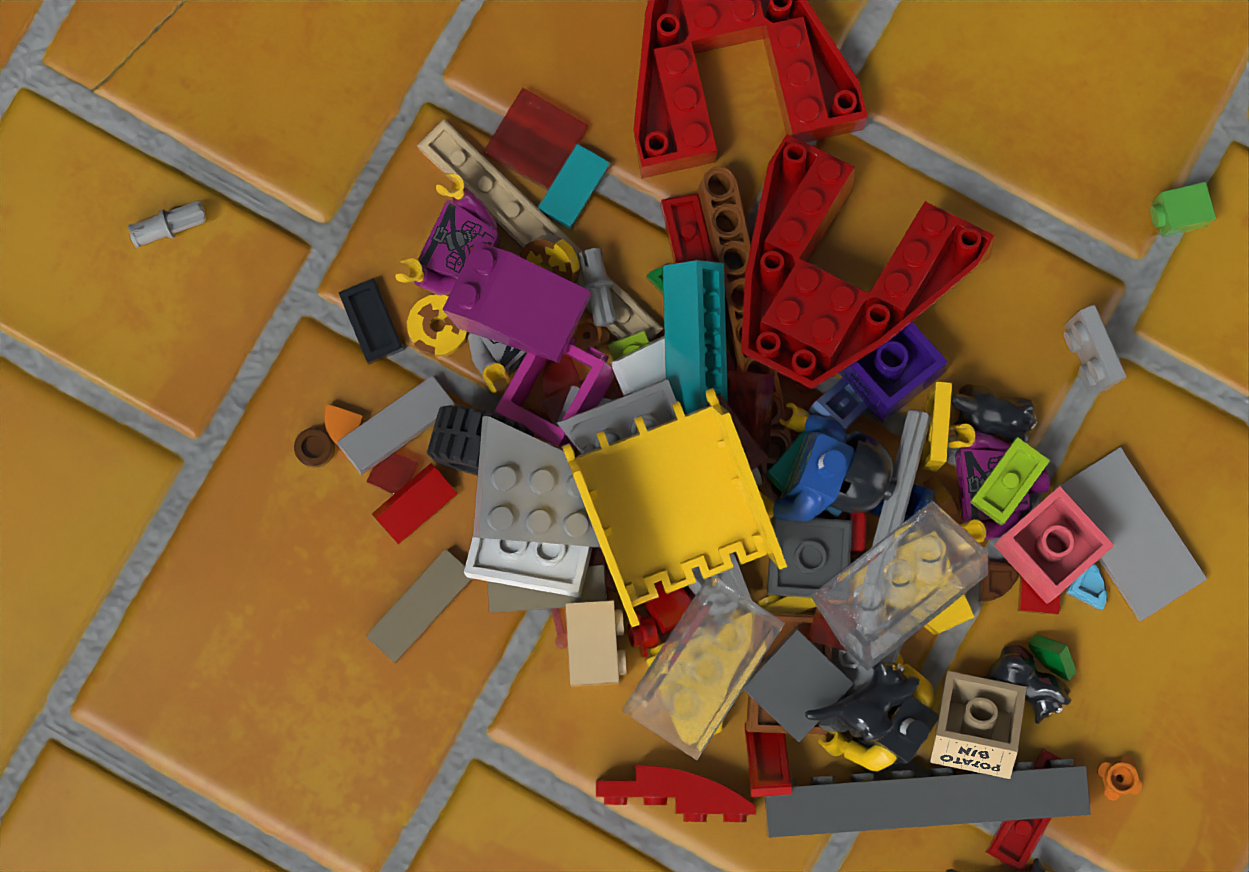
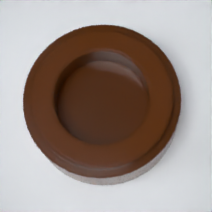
M308 428L302 431L295 440V455L301 463L308 467H322L334 455V442L329 434L322 429Z

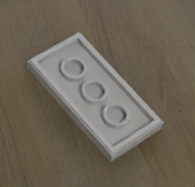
M1121 447L1059 485L1114 544L1099 561L1138 621L1144 620L1207 580Z

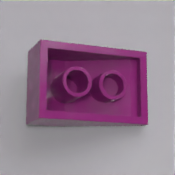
M476 241L442 310L458 329L559 363L592 293L509 251Z

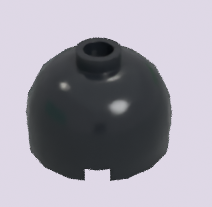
M856 431L846 441L847 445L855 448L838 496L829 505L839 511L851 514L865 513L875 508L881 499L888 501L897 483V479L892 477L893 462L887 449L874 438Z

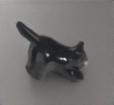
M972 384L962 386L958 394L951 396V403L960 410L959 419L954 425L969 424L976 431L998 436L1010 444L1017 437L1028 443L1029 436L1026 432L1033 429L1037 424V418L1033 412L1034 404L1029 399L1000 397L986 386Z
M1014 644L1002 648L1000 657L991 665L986 676L981 678L1027 687L1025 701L1030 703L1035 712L1036 724H1040L1044 718L1060 713L1063 710V705L1071 703V698L1068 696L1071 692L1069 687L1056 676L1037 671L1035 667L1036 661L1026 648Z
M872 658L870 664L873 668V676L870 683L848 695L840 703L806 711L805 717L815 721L837 717L842 725L849 728L850 734L854 737H863L866 741H876L887 736L893 726L889 716L890 709L909 699L917 689L920 680L915 676L907 678L903 674L904 668L900 664L889 661L882 662V660L877 661Z

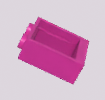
M571 337L564 354L590 367L591 370L562 420L597 407L615 377L613 368L607 364L609 359L607 355L588 346L586 352L575 347L577 340ZM527 352L495 411L506 418L525 425L534 434L563 449L562 446L570 444L574 449L575 445L560 426L557 427L521 407L548 360Z

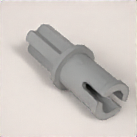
M196 201L168 212L162 209L159 211V215L129 224L128 230L132 232L130 237L136 248H139L167 236L173 239L175 238V233L204 223L206 221V212L202 204Z
M592 248L584 250L585 254L580 252L578 259L584 277L585 285L583 288L592 293L589 303L594 324L597 327L612 325L616 320L610 293L613 284L612 281L608 280L602 249Z

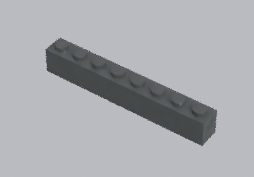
M1074 759L1050 760V768L1035 769L1034 761L1014 763L1010 779L971 771V774L955 775L954 767L930 769L931 777L915 778V770L891 772V780L876 781L875 773L851 774L852 782L836 783L835 776L811 777L812 785L796 786V780L791 779L792 795L764 796L767 837L1091 815L1086 766H1074Z

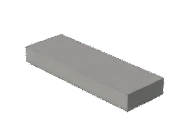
M431 376L340 439L338 446L360 475H363L433 426L440 407L455 405V403L436 379Z

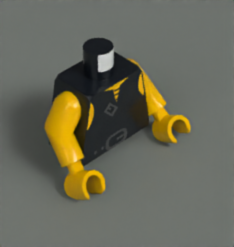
M899 654L895 664H900L904 668L903 674L907 678L915 676L920 682L909 699L890 709L889 716L893 726L887 736L876 741H866L863 737H853L852 741L848 742L841 732H830L834 738L827 743L818 740L819 744L831 756H840L844 753L846 759L871 771L883 770L893 763H908L927 739L939 718V715L932 708L934 704V688L930 681L909 664L903 665V657Z

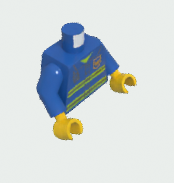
M788 403L786 407L793 410V416L788 421L780 419V423L796 432H803L805 430L807 433L803 437L780 499H777L774 503L761 491L759 493L769 519L775 516L777 519L809 521L836 500L855 448L846 444V432L840 423L815 414L810 415L808 411L799 406Z

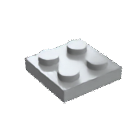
M1095 305L1080 310L1064 325L1066 328L1064 339L1069 350L1072 353L1076 352L1082 364L1079 367V372L1083 383L1087 388L1092 387L1094 394L1097 395L1114 387L1125 379L1126 375Z

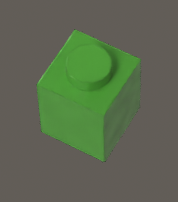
M1206 182L1161 192L1152 201L1153 205L1150 207L1152 223L1155 228L1160 229L1162 238L1205 228L1216 219Z

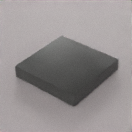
M773 516L771 524L787 567L779 570L769 557L767 595L839 601L848 600L852 521L824 518L795 521L777 519Z
M794 628L740 687L791 736L800 742L819 722L807 719L805 712L835 704L854 683L801 632Z

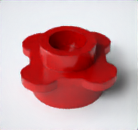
M637 610L635 613L639 625L632 627L631 624H628V637L633 648L639 647L641 657L645 658L648 656L647 649L658 646V633L653 617L641 618L640 612Z

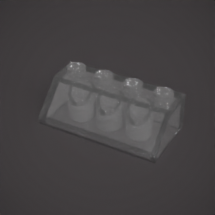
M932 500L814 592L812 599L840 644L868 671L988 575V551Z
M714 577L707 578L621 711L698 760L785 623L722 580Z

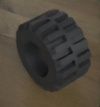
M442 406L439 408L426 453L434 461L442 465L478 476L483 416L492 417L534 437V433L525 425L497 414L465 406Z

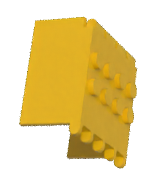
M713 388L705 391L709 406L685 415L679 401L672 403L671 405L676 416L675 419L646 429L642 416L636 417L634 422L639 433L611 444L608 443L604 431H600L596 435L601 447L575 457L574 450L570 444L562 446L632 627L639 625L633 607L659 597L654 583L661 581L666 594L696 583L692 568L697 566L703 579L732 569L734 567L729 554L736 552L741 565L768 554L779 570L787 567L729 411L719 404Z

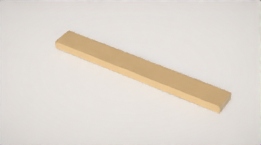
M445 119L417 145L418 149L444 174L453 173L459 175L463 179L464 187L468 188L485 204L498 226L522 249L526 244L541 235H555L563 238L571 245L577 256L580 252H583ZM546 262L548 268L552 270L551 265L548 262ZM580 265L579 278L575 284L583 287L585 283ZM607 275L608 280L612 281L613 284L610 293L616 320L614 324L604 326V328L616 339L644 330L649 343L652 342L663 331V328ZM588 301L585 309L590 314H592L590 303Z

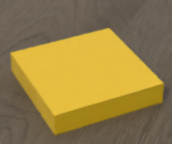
M936 382L927 393L925 412L930 415L931 420L922 450L921 470L937 472L946 463L952 383Z

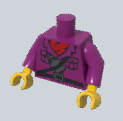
M445 173L453 182L452 188L449 191L442 185H436V190L439 194L453 197V201L447 199L418 260L408 258L399 261L408 265L410 269L409 276L405 274L395 275L396 280L399 282H414L415 285L437 295H449L476 241L496 248L499 247L501 242L500 235L497 232L498 224L485 204L468 188L464 187L463 179L459 175L453 173Z
M969 424L950 425L949 429H954L958 433V441L948 442V446L951 449L967 448L960 449L955 453L962 524L958 525L957 528L958 530L966 529L970 536L969 541L963 542L962 545L963 547H968L985 540L1000 538L1021 520L1022 512L1030 508L1029 494L1049 492L1048 472L1046 469L1042 471L1008 520L1001 526L971 504L970 500L1005 454L1010 444L990 434L976 431Z

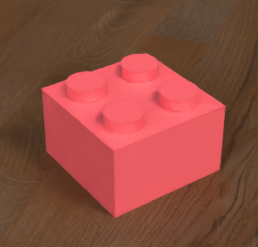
M1060 486L994 544V547L1046 604L1056 598L1114 546Z

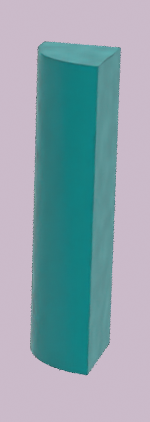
M696 260L664 265L666 380H669L677 402H680L685 415L710 405L705 391L711 388L714 389L719 404L728 411L724 263Z

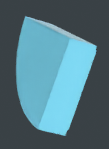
M1095 564L1070 584L1065 592L1098 610L1104 609L1107 592L1104 580Z

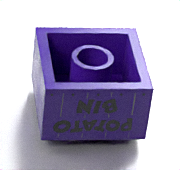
M911 322L888 342L838 373L883 423L939 379L948 361L915 324Z

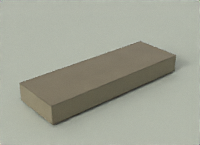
M445 549L366 637L396 663L473 578L466 577L464 574L465 566Z
M588 566L580 598L488 581L489 612L566 608L568 603L607 601L605 566Z

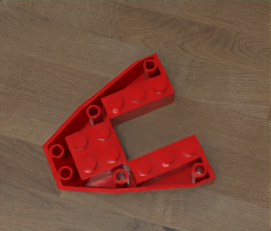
M648 0L644 19L633 127L641 179L711 164L716 161L717 147L694 55L696 53L763 39L786 134L806 143L864 129L868 116L859 80L807 0Z
M786 134L768 163L746 265L741 353L813 389L888 342L988 259L995 235L924 201L870 293H867L808 263L853 189L855 166Z

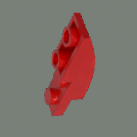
M636 765L635 780H596V797H604V805H627L628 797H643V805H667V798H675V814H683V822H707V814H723V822H747V815H756V806L738 793L710 779L678 769Z

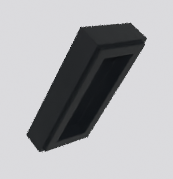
M374 278L338 292L368 365L404 350Z

